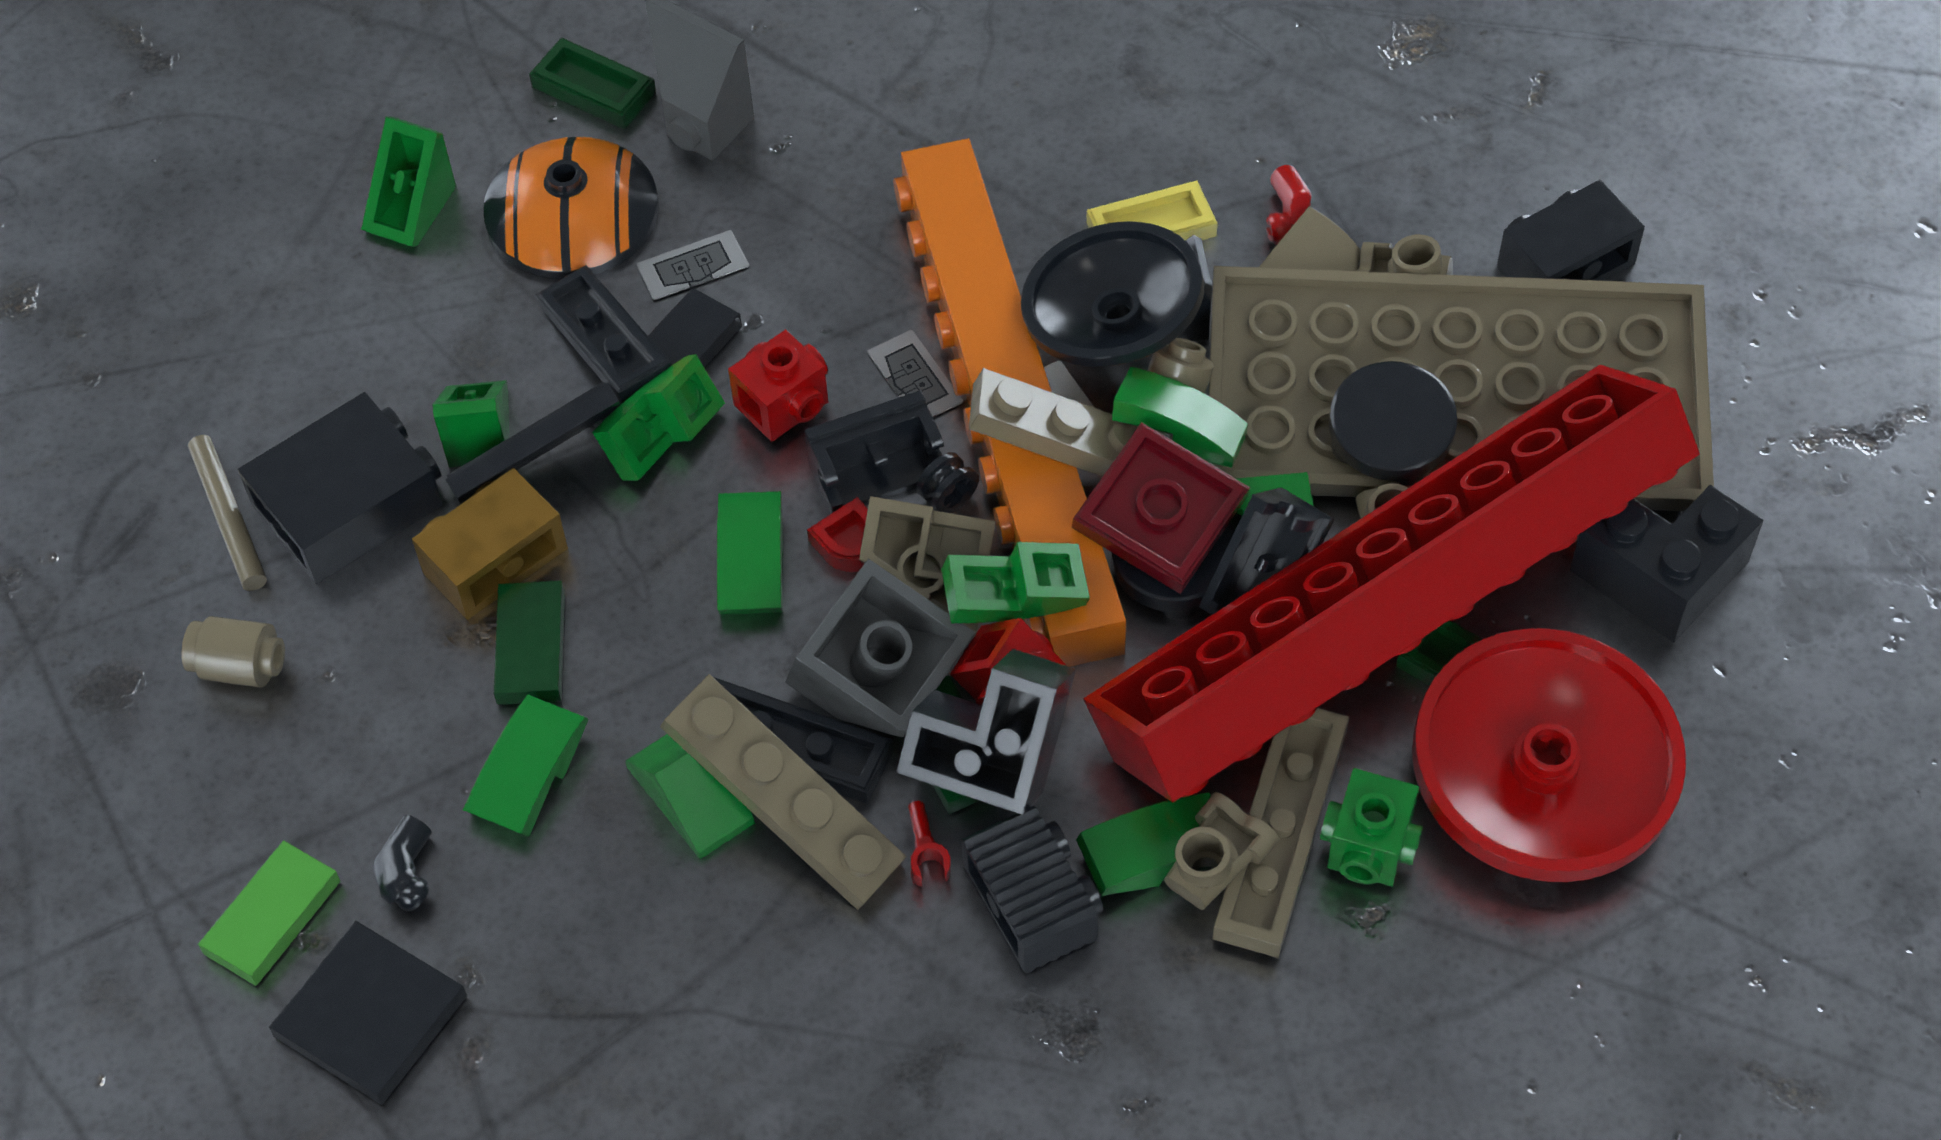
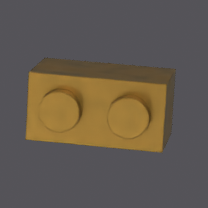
M512 468L497 480L483 484L471 498L445 516H439L431 520L423 528L422 532L412 538L423 574L467 620L498 599V584L521 583L568 549L560 514L515 468Z

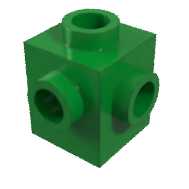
M1353 768L1343 803L1330 800L1323 821L1320 840L1331 843L1327 868L1339 871L1344 877L1356 883L1374 884L1378 882L1393 887L1399 864L1404 863L1412 866L1419 846L1423 826L1413 824L1412 820L1420 786Z

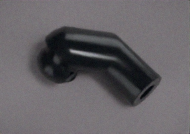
M410 815L403 816L379 852L374 863V872L381 897L388 904L395 902L403 911L408 912L416 910L429 892L428 882L415 875L416 868L413 861L432 834L431 829L424 822Z

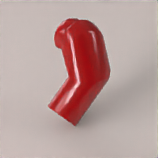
M1290 165L1278 167L1273 171L1270 178L1271 185L1283 205V213H1271L1266 219L1267 224L1270 226L1266 228L1268 238L1276 245L1311 205L1312 194L1298 171Z

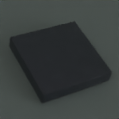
M355 920L271 1023L269 1028L275 1038L382 1105L462 1004L467 994L464 986Z

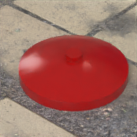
M1548 628L1512 630L1487 637L1468 646L1454 656L1433 679L1420 706L1413 732L1412 756L1418 786H1420L1419 789L1427 807L1439 825L1456 843L1477 859L1511 875L1530 880L1545 882L1582 881L1603 876L1631 863L1643 854L1665 829L1678 804L1686 774V751L1682 730L1671 704L1656 682L1640 666L1618 650L1590 637L1564 630Z

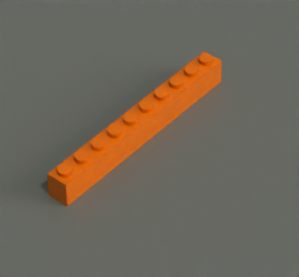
M967 138L901 152L902 177L893 178L897 205L900 213L910 211L913 220L907 222V233L913 256H924L926 266L921 267L920 272L926 300L928 303L937 301L940 312L934 314L940 346L942 349L951 347L955 357L954 360H949L950 377L955 395H966L970 406L963 409L964 422L970 444L981 443L985 455L978 458L984 491L986 494L996 492L1000 507L993 509L1001 545L1011 543L1013 549L1017 542L1079 544L1090 596L1087 604L1059 613L1025 619L1026 624L1032 630L1044 635L1052 643L1054 652L1068 667L1124 655L1126 618L1103 547L1072 528L1074 516L1087 500L1077 467L969 430L973 383L983 368L1052 392L1037 345L1031 338L1022 316L1021 295L970 139Z

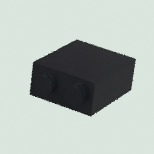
M366 392L361 393L238 468L253 507L316 584L443 505L436 484V480L441 478L442 474L434 458L423 446L414 449L406 440L408 438L407 431L397 414L390 407L380 410Z

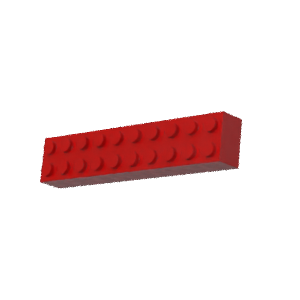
M1601 364L1096 689L1084 697L1083 700L1113 762L1172 803L1181 797L1193 795L1202 790L1211 777L1235 761L1245 760L1255 755L1262 748L1264 742L1288 726L1308 720L1316 712L1317 707L1341 691L1355 688L1365 682L1370 672L1394 656L1405 654L1420 645L1423 637L1447 621L1455 620L1468 614L1474 608L1476 602L1500 586H1506L1521 579L1525 575L1527 568L1550 553L1561 551L1571 546L1583 531L1602 519L1621 513L1628 506L1630 500L1653 485L1669 481L1676 476L1680 467L1700 455L1676 388Z

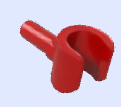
M914 801L908 805L916 847L911 856V878L916 885L922 886V875L919 866L927 860H934L942 865L946 882L951 876V857L945 847L935 843L931 835L924 803L922 801Z

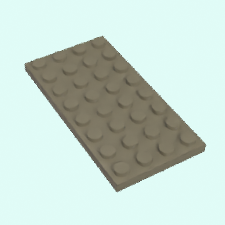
M1214 266L1210 360L1214 363V369L1209 380V396L1246 421L1248 429L1233 467L1212 465L1234 478L1307 472L1311 495L1356 497L1363 491L1378 488L1385 484L1397 483L1396 481L1376 479L1357 471L1349 464L1339 461L1331 448L1332 439L1329 432V416L1335 392L1349 375L1370 364L1396 361L1416 365L1436 376L1452 395L1457 409V427L1454 441L1444 460L1428 472L1426 476L1601 364L1676 388L1700 453L1699 456L1680 467L1675 477L1665 483L1653 485L1634 499L1650 510L1685 511L1709 485L1714 487L1704 285Z

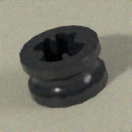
M948 452L932 461L924 470L917 483V493L925 500H932V507L936 511L953 513L971 498L977 489L979 475L971 467H964V460L955 452Z

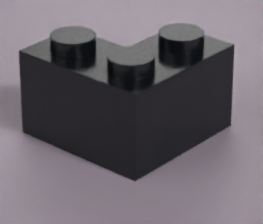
M1709 485L1673 524L1633 498L1621 513L1602 519L1579 534L1570 571L1663 636L1675 642L1748 564L1764 520L1712 485Z
M1012 649L992 668L983 705L934 690L911 712L896 773L1024 815L1044 791L1076 669Z

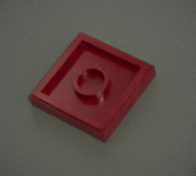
M1141 422L1074 516L1072 528L1181 594L1248 497L1250 487Z

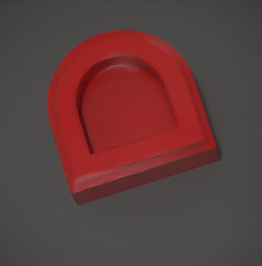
M856 497L807 529L808 542L833 568L845 572H857L864 565L859 560L868 508Z

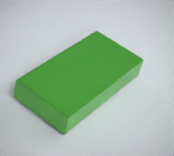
M283 840L198 943L202 953L257 986L341 881L337 872Z

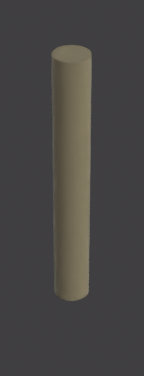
M198 435L189 441L188 448L241 585L247 591L260 589L266 584L267 578L213 441L208 435Z

